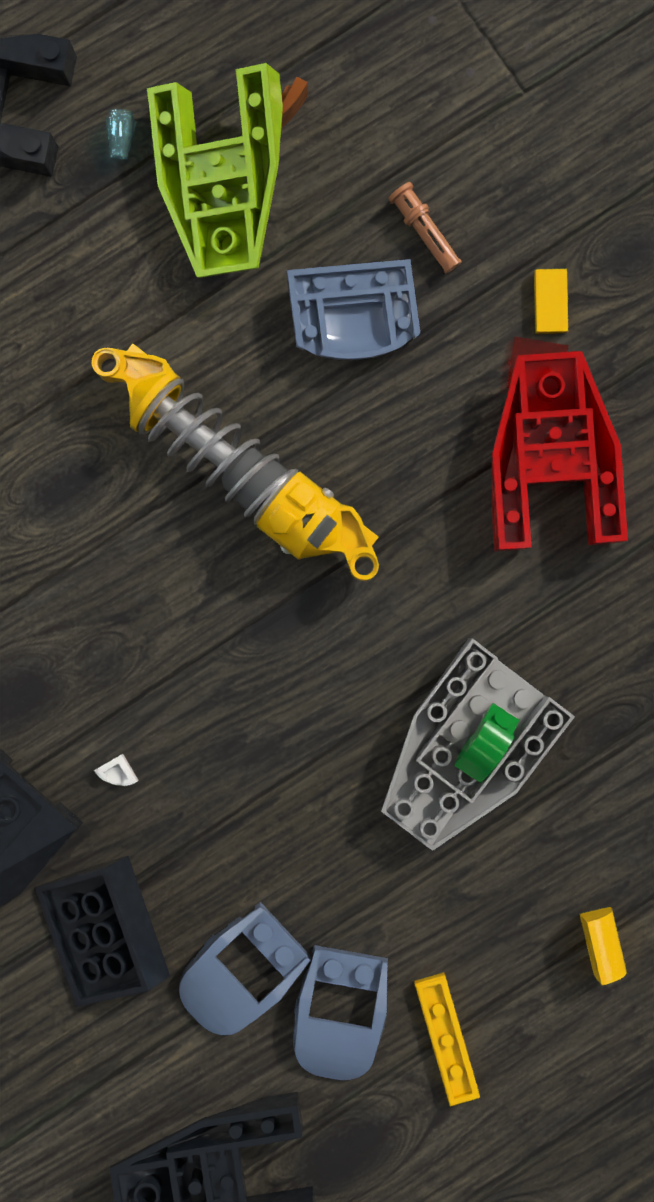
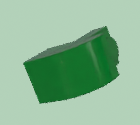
M492 703L487 708L476 732L465 742L454 766L481 783L495 769L515 737L513 733L519 719Z

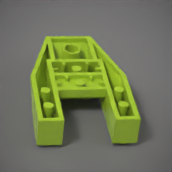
M267 63L236 69L243 135L240 137L197 145L192 92L177 82L147 88L158 188L198 278L259 268L279 166L283 110L280 74Z

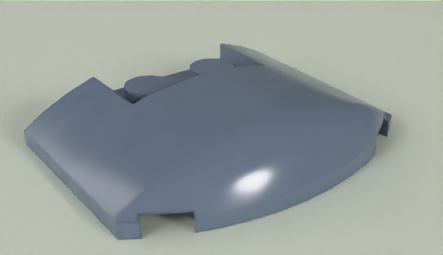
M410 259L286 271L296 347L301 350L305 349L315 355L329 359L362 360L393 352L401 348L412 337L415 339L421 334Z

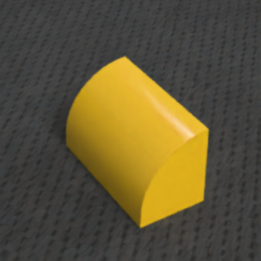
M607 907L581 913L580 918L594 976L601 985L610 984L623 978L627 971L612 908Z

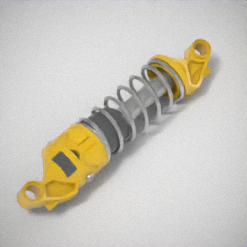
M134 344L127 351L102 348L94 353L92 367L104 381L111 383L124 382L127 384L129 391L130 427L139 432V434L150 432L148 436L149 441L156 440L166 427L170 429L178 438L167 452L168 457L175 455L184 442L198 452L187 465V472L193 471L203 457L217 466V469L206 481V487L212 486L219 475L224 472L222 475V486L229 492L225 497V502H230L233 498L236 503L246 510L244 512L245 517H249L252 514L254 516V525L257 524L260 530L281 545L280 548L284 553L292 554L297 559L329 553H343L351 575L355 579L368 581L376 575L379 563L372 545L379 537L363 525L360 516L353 507L338 502L333 498L334 494L327 488L322 489L302 472H298L297 469L287 470L279 463V454L263 455L259 452V439H250L236 449L241 437L240 424H231L219 431L222 422L221 409L213 408L200 415L203 408L202 394L193 393L182 399L184 393L183 379H180V376L174 373L165 359L155 355H147ZM107 359H115V368L110 372H103V362ZM196 398L198 399V404L194 415H192L183 406ZM217 414L212 430L202 423L211 415ZM236 429L231 445L222 439L228 432ZM255 444V448H248L251 445ZM367 558L372 562L373 570L370 574L360 575L355 570V563L358 559Z

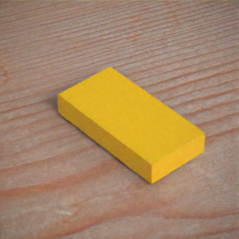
M536 269L534 271L535 334H566L568 332L567 269Z

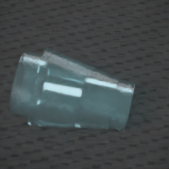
M110 109L109 117L105 118L110 150L109 157L128 159L137 121L134 120V113L131 111Z

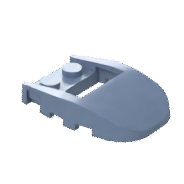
M259 902L255 905L254 911L243 918L239 916L216 935L213 934L204 943V947L195 958L191 959L183 970L179 981L180 998L187 1011L205 1029L219 1035H232L244 1029L278 1003L310 962L311 956L269 910ZM241 932L284 977L260 1002L251 995L216 957Z
M314 945L312 950L313 957L309 969L305 971L299 996L295 1003L293 1034L295 1055L299 1064L311 1074L337 1080L355 1079L364 1075L372 1066L385 1027L388 958ZM315 981L377 992L372 1026L366 1027L310 1017L309 1013Z

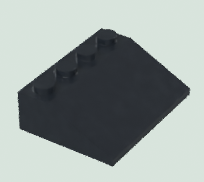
M129 856L110 860L35 887L76 1007L147 992L170 976Z

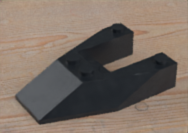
M42 34L0 35V167L53 177L59 147L50 132L1 123L10 75L71 87L77 55L70 40Z
M298 1092L264 1097L202 1118L110 1166L114 1202H315L313 1186L247 1196L240 1148L302 1138L303 1120Z

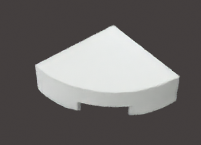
M123 754L94 770L99 778L114 785L127 786L139 781Z

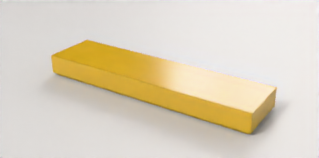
M444 972L414 981L449 1105L453 1106L480 1098Z

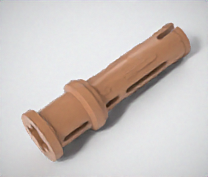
M407 182L394 191L388 200L391 204L395 203L405 217L404 223L409 227H414L447 274L460 265L462 261L457 257L445 237L429 217L428 205L421 203L412 190L413 184ZM405 199L408 200V202L411 204V206H412L413 208H410V207L408 206V204L406 203ZM429 232L433 235V237L435 238V240L437 241V243L440 245V247L442 248V250L444 251V253H442V252L439 250V248L437 247V245L434 243V241L432 240V238H431L430 235L428 234Z

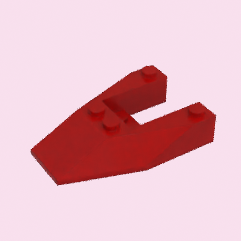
M583 352L518 355L492 452L494 552L526 550L532 547L527 484L583 481L588 545L616 544L628 541L621 444Z

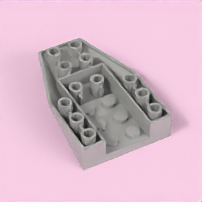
M468 638L415 712L381 812L433 851L517 794L575 716L550 697L543 695L498 660V657L477 641ZM494 703L519 719V722L513 733L515 737L507 752L495 769L480 783L455 767L454 764L465 742L476 732L487 708Z

